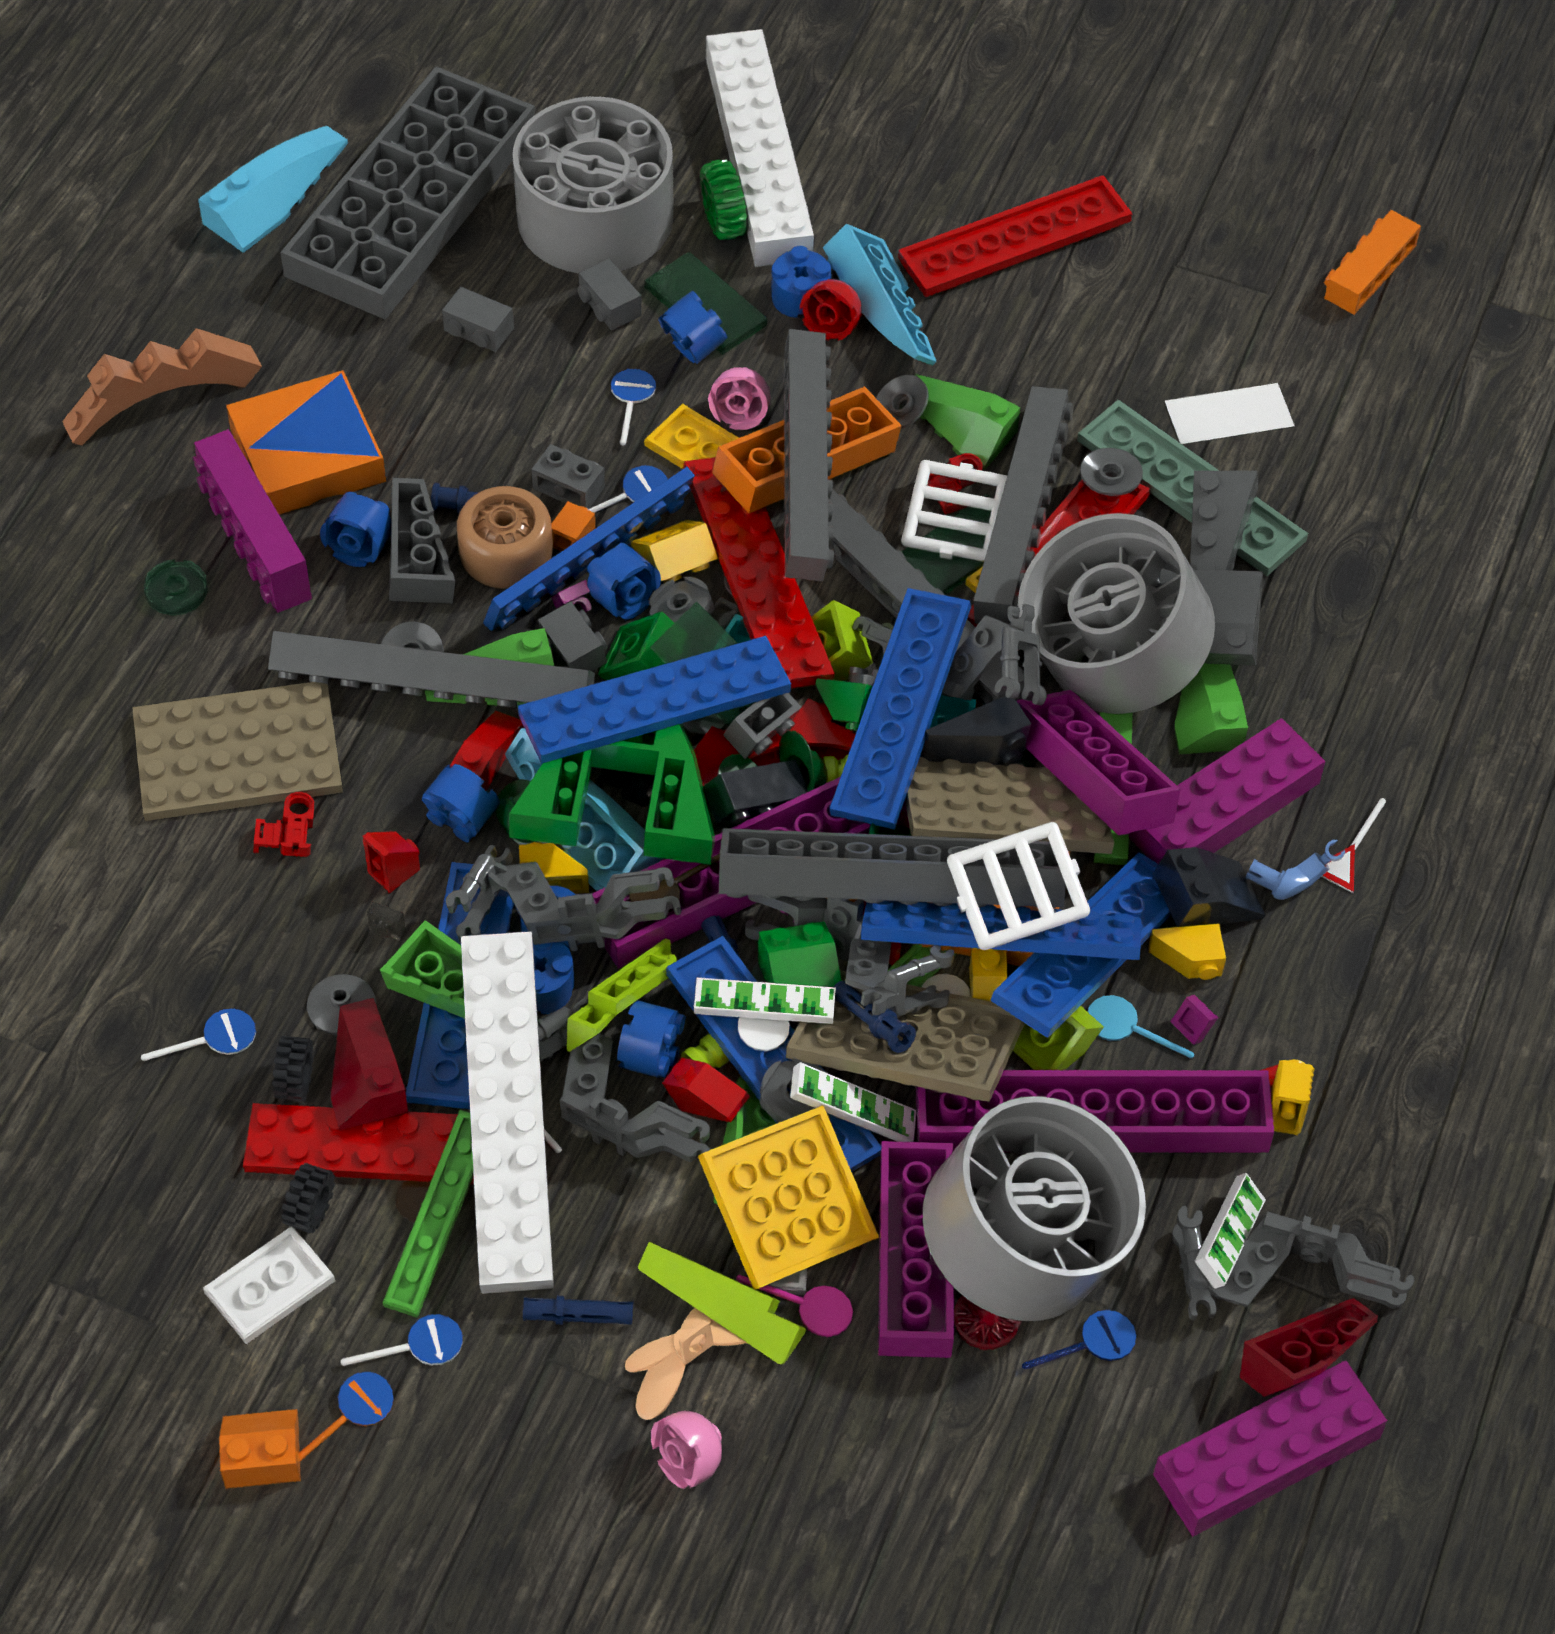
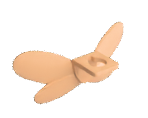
M694 1308L684 1320L680 1330L675 1334L649 1342L627 1358L625 1369L628 1372L634 1373L647 1370L636 1399L638 1415L642 1419L652 1420L662 1414L677 1392L685 1366L711 1346L740 1345L747 1342Z

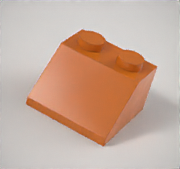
M297 1409L223 1416L219 1443L220 1472L225 1488L301 1481Z

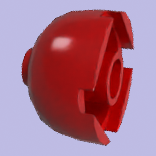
M827 279L818 282L803 295L800 303V310L803 309L804 314L802 319L804 325L811 332L825 333L826 341H829L831 338L838 339V341L843 340L855 329L861 317V301L857 292L851 285L841 280Z

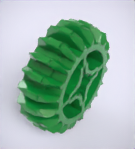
M727 159L710 161V163L704 164L701 167L699 175L705 214L713 234L719 240L734 239L743 235L747 226L745 196L742 192L739 176H737L733 164Z

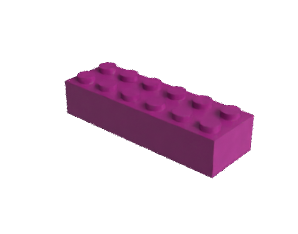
M229 429L194 442L196 456H193L192 459L197 472L200 474V476L196 477L199 488L203 494H209V503L212 511L216 516L221 515V523L227 537L233 536L235 539L234 547L239 558H246L248 562L246 566L253 581L258 580L261 584L259 589L265 603L271 602L275 611L279 613L311 600L306 560Z
M1072 690L1047 694L1046 701L1041 706L1033 704L1032 700H1016L1031 722L1025 748L1117 835H1126L1131 832L1149 828L1153 829L1174 823L1181 789Z
M1281 718L1178 784L1177 786L1181 790L1174 823L1153 829L1149 828L1129 833V838L1149 859L1159 864L1167 850L1198 847L1215 853L1320 784L1325 760Z
M882 1141L880 1156L878 1356L951 1358L954 1341V1287L938 1268L927 1245L923 1227V1203L931 1179L953 1152V1143Z
M1345 1360L1324 1371L1322 1374L1298 1384L1159 1456L1153 1475L1190 1534L1194 1537L1381 1438L1387 1419Z

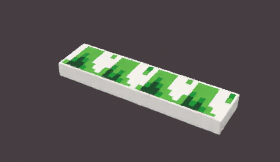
M697 978L694 1014L833 1024L836 988Z
M801 1062L793 1067L790 1098L814 1108L823 1105L826 1113L897 1142L914 1141L915 1109Z
M1247 1173L1236 1176L1195 1260L1197 1266L1215 1289L1225 1286L1243 1249V1243L1248 1238L1266 1200Z

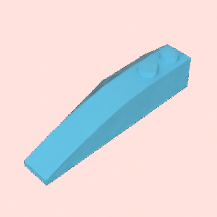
M324 126L287 140L262 153L198 199L202 224L244 253L287 220L291 215L290 210L292 207L304 199L305 191L311 184H316L320 179L321 171L333 163L348 144V140L330 127Z
M846 224L823 246L831 268L836 271L841 281L851 285L857 292L861 301V312L880 333L912 358L933 366L936 363V359L929 340L924 333L919 331L923 324L920 317L912 312L916 305L913 298L907 297L905 293L909 289L908 284L884 240Z
M521 728L505 752V756L519 780L531 781L542 764L525 728ZM589 780L577 846L562 845L565 853L588 869V883L598 891L607 886L611 876L614 874L638 872L663 859L644 856L645 830L593 781Z

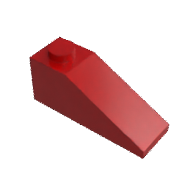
M495 711L464 741L450 768L454 764H458L474 772L485 781L481 787L487 791L506 759L505 752L520 729L524 728L522 721Z

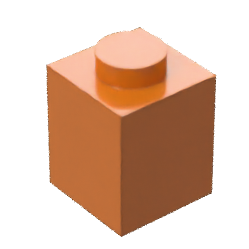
M567 502L552 522L553 548L562 552L596 529L595 513L584 506Z

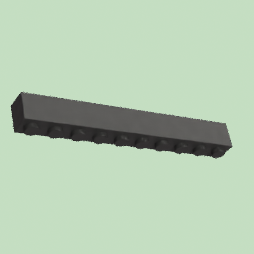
M789 329L784 348L785 577L823 581L826 569H832L834 550L829 549V545L832 544L834 528L833 526H828V522H831L833 514V503L828 502L833 488V480L828 479L832 470V457L827 456L832 445V434H827V431L830 430L832 413L827 412L831 402V390L826 389L831 378V368H826V365L829 364L831 348L826 346L825 333Z
M1034 386L1031 388L973 601L975 624H979L985 615L1010 624L1008 607H1018L1021 582L1027 568L1035 557L1033 548L1039 547L1040 529L1038 528L1045 524L1046 508H1044V505H1049L1051 501L1052 487L1050 483L1055 484L1057 465L1055 463L1061 462L1063 446L1060 443L1061 441L1066 442L1068 423L1066 421L1072 420L1073 403L1068 402V390Z
M832 489V495L828 502L833 503V514L831 522H828V526H833L834 532L829 549L834 550V558L896 619L907 588L944 595L939 588H934L926 580L922 571L915 569L906 561L903 553L900 550H895L880 531L873 529L867 523L864 515L856 512L842 494H837ZM968 620L964 626L957 650L975 629V626ZM1002 652L973 686L975 688L973 695L984 705L1006 695L995 692V685L1002 678V662L1000 661ZM1019 666L1018 682L1020 684V693L1015 700L1022 699V691L1024 689V670Z
M273 631L268 666L269 670L278 672V678L297 680L298 674L309 676V682L328 684L329 678L340 680V686L359 688L360 682L372 684L371 690L391 692V686L403 688L402 694L422 696V690L433 691L434 698L453 700L454 694L466 696L465 702L485 704V698L496 699L497 706L516 708L517 702L529 703L593 685L595 677L594 672L583 669Z

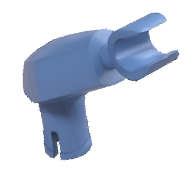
M1331 840L1327 843L1324 854L1320 856L1318 853H1314L1297 866L1286 871L1283 870L1282 873L1254 859L1245 879H1249L1271 890V894L1274 895L1273 898L1285 900L1313 885L1330 869L1327 863L1341 860L1344 857L1345 850L1338 856H1332L1329 853V848L1338 840Z

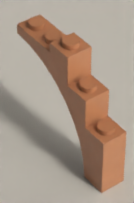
M197 328L179 350L150 341L133 363L104 354L87 375L91 386L62 422L72 442L83 445L111 418L139 401L164 391L197 384H228L245 388L261 369L262 365L250 345Z

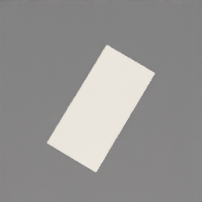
M1278 383L1165 401L1181 444L1294 426Z

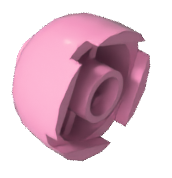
M735 367L724 371L713 383L708 396L709 409L715 419L719 422L722 420L725 423L732 424L729 428L734 430H748L758 426L766 416L771 400L770 388L765 379L755 370L746 367Z
M680 1411L654 1423L651 1430L652 1448L659 1447L663 1457L657 1462L667 1478L677 1487L685 1488L690 1486L692 1488L706 1481L714 1474L721 1462V1433L714 1424L699 1413Z

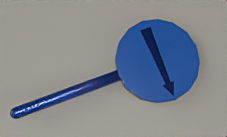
M1111 1310L1097 1311L1089 1316L1083 1325V1342L1024 1362L1022 1368L1026 1370L1085 1348L1099 1359L1108 1361L1121 1360L1129 1355L1135 1346L1136 1333L1134 1326L1127 1317L1119 1312Z

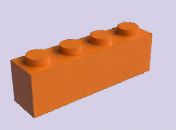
M1390 210L1383 219L1379 218L1369 235H1363L1356 249L1344 256L1338 269H1332L1324 282V285L1327 286L1324 299L1355 315L1416 247L1421 225L1393 210Z

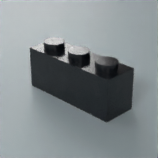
M796 760L720 773L703 786L716 823L731 821V824L746 821L751 816H758L809 792Z

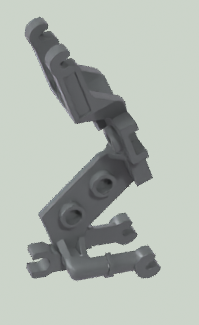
M1022 604L1023 613L1021 617H1019L1020 608L1009 606L1008 619L1010 624L985 615L956 651L942 692L952 697L971 701L975 691L973 686L1002 652V656H1000L1002 678L997 681L995 692L1002 695L1006 694V698L1016 699L1020 693L1018 650H1023L1024 689L1022 691V699L1032 700V703L1035 705H1043L1046 701L1047 693L1045 688L1040 685V667L1042 666L1040 661V637L1032 633V621L1035 617L1034 606ZM860 616L854 621L853 630L862 631L863 637L881 644L885 653L895 624L884 623L881 625L868 617Z
M495 845L488 846L485 854L478 856L469 873L463 877V884L460 889L449 893L446 897V905L451 914L455 913L456 906L462 904L465 912L469 911L465 920L456 928V934L460 943L461 936H468L469 934H472V936L481 935L480 925L485 916L491 912V906L500 890L508 892L528 931L532 932L534 945L568 941L571 951H578V944L597 942L598 948L605 947V937L620 939L638 922L665 919L668 915V910L671 908L676 915L681 914L682 911L680 901L674 896L634 902L623 900L631 893L658 890L662 880H665L669 887L673 886V875L668 868L662 867L654 870L612 875L597 904H595L592 893L558 897L557 899L537 862L510 865L513 860L510 849L506 848L503 855L496 858L497 851ZM479 887H481L477 899L475 900V902H472L471 904V901L475 896L477 890L479 889Z
M748 895V898L753 902L789 913L794 918V926L825 921L835 942L837 958L848 961L845 983L864 990L862 992L861 1005L866 1006L873 1003L872 1014L879 1015L890 1009L896 1013L897 1017H900L910 1012L916 1013L927 1005L934 1008H942L948 1005L949 990L936 993L937 987L931 985L924 991L911 996H905L906 985L910 979L925 976V973L938 968L950 967L953 964L954 950L950 949L945 953H941V946L935 945L930 949L929 956L919 960H910L908 964L888 971L892 942L861 940L864 900L836 902L830 898H814L805 901L790 896L766 899L761 895ZM749 920L746 922L745 935L750 939L759 941V932L779 927L768 923L755 927V921Z
M587 999L577 1002L572 1010L562 1007L544 1019L537 1020L539 1041L545 1037L548 1038L544 1042H539L540 1063L545 1060H551L553 1055L567 1047V1018L588 1004ZM599 1033L570 1051L563 1096L560 1099L561 1115L563 1119L591 1132L593 1142L600 1144L604 1138L616 1144L617 1154L624 1156L626 1151L638 1158L660 1151H667L687 1162H693L698 1155L710 1150L707 1145L703 1144L710 1137V1127L706 1121L696 1119L661 1101L655 1102L632 1119H628L627 1109L621 1103L613 1099H604L613 1049L612 1039ZM696 1132H700L701 1143L691 1139Z
M1182 1206L1178 1211L1177 1224L1172 1233L1173 1243L1179 1247L1182 1263L1180 1264V1270H1183L1186 1291L1190 1297L1188 1312L1191 1320H1196V1306L1199 1304L1207 1306L1209 1318L1215 1317L1217 1309L1215 1300L1212 1297L1248 1307L1288 1258L1292 1246V1253L1300 1255L1301 1259L1310 1263H1320L1321 1261L1327 1263L1329 1257L1332 1258L1341 1292L1384 1304L1392 1309L1400 1308L1404 1304L1407 1297L1406 1293L1412 1288L1414 1283L1412 1275H1409L1405 1282H1401L1399 1280L1400 1270L1398 1268L1367 1258L1357 1237L1351 1233L1339 1232V1225L1333 1224L1331 1230L1310 1224L1312 1217L1304 1216L1303 1221H1298L1267 1211L1265 1218L1243 1243V1249L1225 1286L1215 1289L1195 1263L1203 1245L1199 1228L1203 1219L1202 1211H1196L1194 1217L1189 1219L1187 1217V1207ZM1392 1290L1399 1293L1397 1298L1392 1296Z

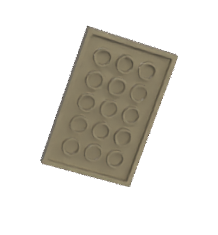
M308 682L132 707L142 808L145 821L285 801L286 797L294 792H304L311 797L343 792L328 684Z
M923 757L919 758L905 799L911 836L1000 839L1049 822H1055L1060 829L1068 851L1112 854L1114 840L1110 827L1046 767L1032 768L1019 764H1011L1006 767L1005 765H992L988 762L969 764L960 763L953 759H947L943 762H932ZM1045 838L1039 841H1049V839Z
M840 970L841 980L845 981L847 972ZM907 984L905 996L914 995L927 988ZM853 987L854 989H856L857 991H859L861 994H862V992L864 991V990L858 989V988H856V987ZM949 993V1002L946 1007L934 1008L927 1005L916 1013L910 1012L898 1017V1020L902 1023H909L915 1028L916 1037L906 1051L896 1053L889 1048L887 1041L878 1039L871 1034L869 1025L842 1004L835 1001L833 1024L800 1022L786 1047V1058H796L803 1062L826 1066L840 1071H849L872 1078H881L904 1085H913L941 1093H950L973 1100L990 1102L1025 1023L993 1002ZM900 1035L897 1036L899 1040H903Z

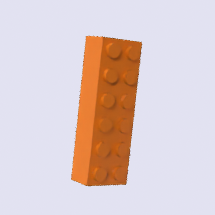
M865 386L831 400L830 407L827 409V412L832 413L830 430L827 431V434H832L830 453H827L828 457H832V470L828 479L895 452L902 425ZM784 420L718 447L712 473L748 513H752L785 498Z

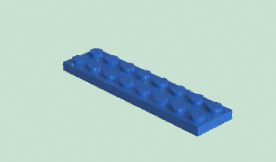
M685 467L494 597L483 624L490 631H493L498 626L501 629L509 627L517 619L515 616L523 609L527 613L532 611L541 603L540 598L547 593L551 596L557 594L566 585L564 581L571 576L575 579L583 576L587 572L589 563L594 558H601L606 552L620 543L628 545L637 537V531L643 527L646 530L653 528L660 522V515L666 511L670 514L675 513L684 505L683 499L691 491L690 485L695 475L688 467Z
M907 588L830 806L832 816L868 824L873 823L890 829L896 828L926 740L925 732L927 729H930L971 609L970 600Z
M763 636L518 705V715L542 764L791 692V682L767 636Z
M1140 852L1137 853L1087 901L1090 911L1096 912L1099 915L1115 916L1116 914L1123 913L1130 914L1134 918H1141V945L1151 936L1153 929H1158L1171 916L1152 875L1158 864ZM1034 952L993 991L991 1001L1048 1038L1127 959Z
M452 862L438 929L461 945L456 934V928L465 920L469 911L465 912L462 904L456 906L455 913L451 914L446 905V897L449 893L460 889L463 884V877L469 873L473 864ZM479 887V889L477 890L475 896L471 901V904L472 902H475V900L477 899L481 887ZM500 890L491 906V912L485 916L480 925L481 935L509 932L514 903L508 892ZM427 1003L423 1004L406 1089L407 1103L470 1109L465 1018Z
M884 900L881 903L866 902L861 927V940L979 948L966 912L961 913L958 903H952L949 906H938L927 902H918L912 905ZM988 904L984 907H979L988 934L1008 928L1001 908ZM1024 906L1016 909L1021 923L1041 917L1039 911L1030 910ZM1053 909L1054 913L1062 911L1060 909ZM1090 911V914L1085 918L991 949L1140 960L1141 918H1134L1130 914L1123 913L1116 914L1115 916H1104Z
M724 936L666 967L667 977L693 1012L697 978L757 982ZM696 1014L760 1101V1086L768 1068L782 1060L781 1063L792 1061V1059L786 1058V1047L795 1032L793 1028L789 1025V1035L784 1044L777 1049L758 1051L747 1046L740 1038L738 1032L739 1017ZM787 1088L786 1090L790 1093L789 1095H791V1089ZM827 1113L851 1172L881 1155V1145L868 1129Z

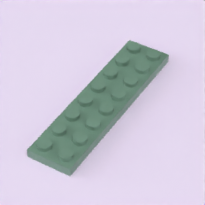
M1120 400L1113 403L1078 433L1077 441L1092 452L1101 448H1118L1135 456L1143 469L1140 484L1150 488L1149 493L1191 523L1194 471H1219ZM1256 497L1251 507V514L1246 523L1237 555L1268 576L1307 541L1308 533Z

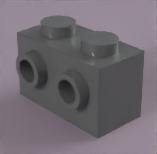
M609 258L579 272L577 291L581 300L584 303L588 302L593 308L597 319L600 322L604 321L611 331L642 316L641 295Z
M463 287L457 290L442 310L444 331L494 352L499 349L514 329L513 308Z
M550 444L532 468L533 489L564 503L571 502L589 509L605 488L604 467L595 461H588L567 449H561Z
M571 601L538 619L540 628H545L550 648L564 667L593 671L607 663L604 653L607 644L599 631L594 633L591 630L592 624L585 611L582 609L578 612Z
M789 693L755 702L732 721L723 736L744 759L754 752L760 755L773 743L771 740L773 736L778 734L782 737L786 731H790L794 727L795 723L792 720L802 707Z

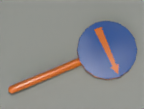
M371 1372L356 1373L347 1378L341 1386L338 1395L339 1409L343 1415L299 1452V1460H303L347 1420L356 1425L369 1426L385 1419L391 1411L394 1401L392 1388L387 1380L379 1374Z

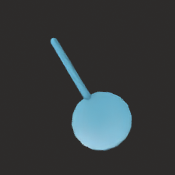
M1115 995L1102 996L1094 1000L1088 1008L1087 1012L1104 1026L1098 1035L1101 1039L1120 1041L1129 1037L1134 1031L1188 1058L1194 1057L1193 1052L1137 1026L1138 1018L1135 1008L1122 997Z

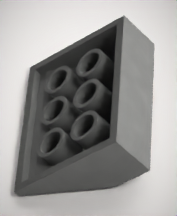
M1162 569L1160 572V582L1155 588H1159L1179 574ZM1193 569L1210 598L1215 616L1214 638L1204 663L1256 666L1263 572Z

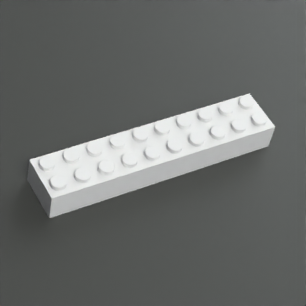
M761 29L706 36V62L729 159L736 169V174L739 176V182L745 196L746 230L755 267L773 265L779 256L791 251L795 246H805L809 251H813L814 234L763 31Z
M532 932L461 936L481 1293L554 1288Z

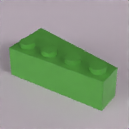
M425 920L380 969L386 987L465 1018L461 945Z

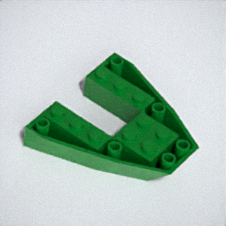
M682 723L543 763L509 813V838L576 847L592 767L655 775L645 828L644 856L711 865L715 835L696 754Z

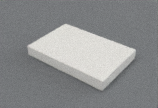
M289 1227L203 1287L207 1297L247 1344L334 1283L335 1277L295 1228Z

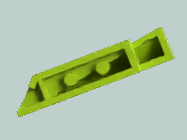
M665 938L588 992V1004L567 1018L568 1052L599 1034L617 1014L668 979L666 967L677 961L675 954L672 955L671 942L669 939Z
M651 1242L648 1243L638 1265V1269L776 1363L784 1364L804 1336L806 1328L775 1315L780 1300L754 1290L752 1287L684 1256L673 1253Z

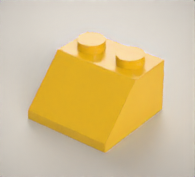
M684 520L630 542L632 548L659 571L661 581L664 583L670 580L677 581L681 579L680 573L688 570L698 572L710 567L709 562L718 559L707 525L703 522Z

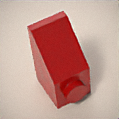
M396 831L367 832L362 836L368 873L389 893L420 870L418 856L420 852L412 840H405Z
M686 1058L679 1060L662 1083L680 1111L731 1122L750 1097L744 1089L709 1064Z

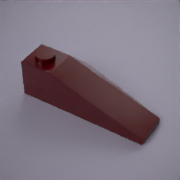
M374 998L340 1006L331 1089V1103L339 1130L408 1113L405 1087Z
M1351 1298L1244 1342L1240 1378L1265 1397L1318 1376L1377 1322L1378 1315L1356 1299Z

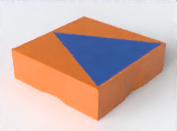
M343 370L226 405L233 437L279 515L309 506L327 497L344 495L346 492H354L386 482L383 456Z

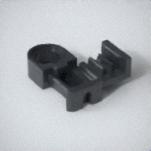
M603 768L598 777L597 786L602 787L603 783H606L618 789L622 787V798L646 807L650 797L647 793L654 782L655 775Z

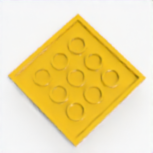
M823 1105L698 1155L754 1290L879 1238Z

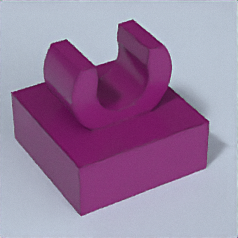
M586 580L558 592L551 598L556 609L571 601L573 605L580 604L585 613L591 610L590 601L584 597L590 592Z
M1195 995L1186 997L1170 1022L1195 1045L1202 1042L1218 1017Z

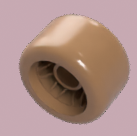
M512 486L492 487L475 494L461 509L456 529L459 556L464 569L479 583L492 588L508 589L552 558L553 537L550 514L544 503L533 493Z

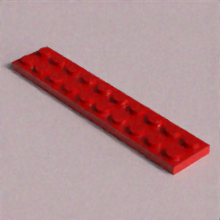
M716 457L684 461L683 469L688 467L695 475L690 485L692 494L702 519L707 525L716 554L739 612L743 617V622L750 639L767 636L791 682V688L815 685L817 678L834 680V670L796 579L785 577V553L766 508L763 507L748 513L713 475Z

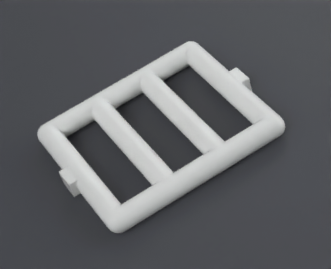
M929 460L921 461L901 543L905 547L940 553V558L952 560V556L984 562L1007 475L973 469L972 464L967 463L955 466ZM931 473L997 486L995 497L993 499L927 486L929 475ZM927 498L991 511L989 524L921 511L923 500ZM918 523L984 535L986 537L983 549L915 536Z
M1049 822L951 854L947 858L949 869L960 896L957 897L961 913L966 912L978 947L982 950H988L1085 918L1090 914L1088 902L1077 876L1080 874L1076 859L1071 860L1060 829L1055 822ZM1045 838L1049 839L1074 907L1054 913L1029 847V843ZM1014 848L1041 915L1040 918L1021 923L996 854ZM980 859L984 861L1008 926L1007 929L988 934L963 866Z

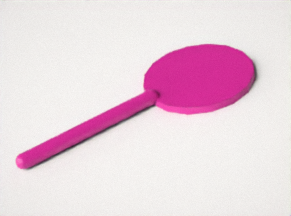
M742 1275L736 1277L738 1282L752 1287L748 1277ZM769 1285L759 1288V1290L800 1304L799 1314L802 1323L809 1331L816 1335L824 1337L839 1335L847 1329L852 1321L853 1309L851 1302L842 1291L835 1287H814L803 1298Z

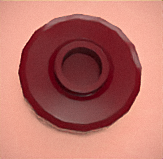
M963 1295L957 1300L954 1308V1327L959 1337L968 1345L981 1350H995L1007 1345L1017 1335L1021 1324L1019 1320L1008 1319L990 1313L975 1305Z

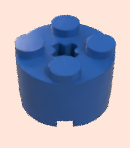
M795 246L791 251L779 256L773 263L771 271V295L775 308L784 315L798 318V314H803V309L800 310L803 295L818 282L831 279V264L823 256L809 251L805 246Z
M691 291L658 318V321L666 335L670 332L675 340L672 342L675 347L690 362L698 364L724 343L728 336L719 326L722 324L719 316L712 309L706 311L702 307V300L694 291Z
M346 492L338 500L320 529L321 542L325 548L329 545L334 551L332 556L344 564L364 567L368 562L373 563L378 558L391 535L390 508L384 502H375L368 497L357 495L354 492Z
M625 543L618 544L601 558H594L587 567L589 573L587 587L590 590V596L612 615L622 619L634 618L647 609L650 605L648 598L653 591L655 592L660 587L661 583L659 571Z
M449 764L446 765L422 796V801L429 810L426 814L427 818L439 827H442L444 824L451 827L453 833L464 842H469L472 837L477 835L499 807L500 801L492 789L487 793L481 787L485 782L474 772L458 764H454L451 768Z
M562 942L536 945L533 943L537 1011H541V1014H550L564 1007L571 998L574 987L573 959L571 952Z
M637 1000L632 1004L628 1014L634 1015L633 1020L629 1025L624 1024L617 1053V1061H621L618 1066L619 1068L645 1075L665 1078L669 1066L674 1067L677 1063L680 1047L675 1046L677 1034L681 1035L686 1016L673 1009Z

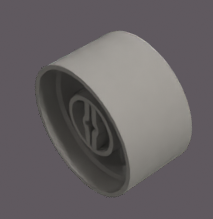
M580 97L565 100L543 109L522 127L513 147L517 224L523 241L536 256L554 267L574 273H579L609 258L620 271H623L646 261L663 246L671 232L674 217L673 151L669 135L654 116L644 109L623 100L607 97Z
M1121 513L1103 514L1084 519L1069 526L1042 547L1031 561L1021 582L1018 596L1019 617L1023 613L1022 604L1034 606L1035 617L1032 621V633L1040 637V658L1063 691L1072 690L1095 711L1111 714L1133 713L1163 703L1181 691L1197 675L1210 652L1215 631V616L1210 598L1176 540L1162 526L1147 518ZM1162 569L1179 574L1159 588H1155L1160 582V572ZM1068 610L1072 621L1061 622ZM1086 655L1089 658L1088 663H1081L1083 656Z
M1038 1096L1021 1097L1001 1103L986 1113L936 1171L928 1185L923 1203L924 1234L931 1255L940 1271L951 1285L972 1303L990 1313L1019 1321L1046 1320L1062 1315L1079 1304L1131 1251L1140 1236L1144 1224L1146 1210L1145 1191L1140 1172L1130 1152L1120 1138L1100 1119L1074 1104L1059 1099ZM1003 1151L1018 1153L1022 1156L1010 1165ZM972 1187L978 1189L975 1196L973 1194ZM1073 1240H1095V1258L1073 1242Z

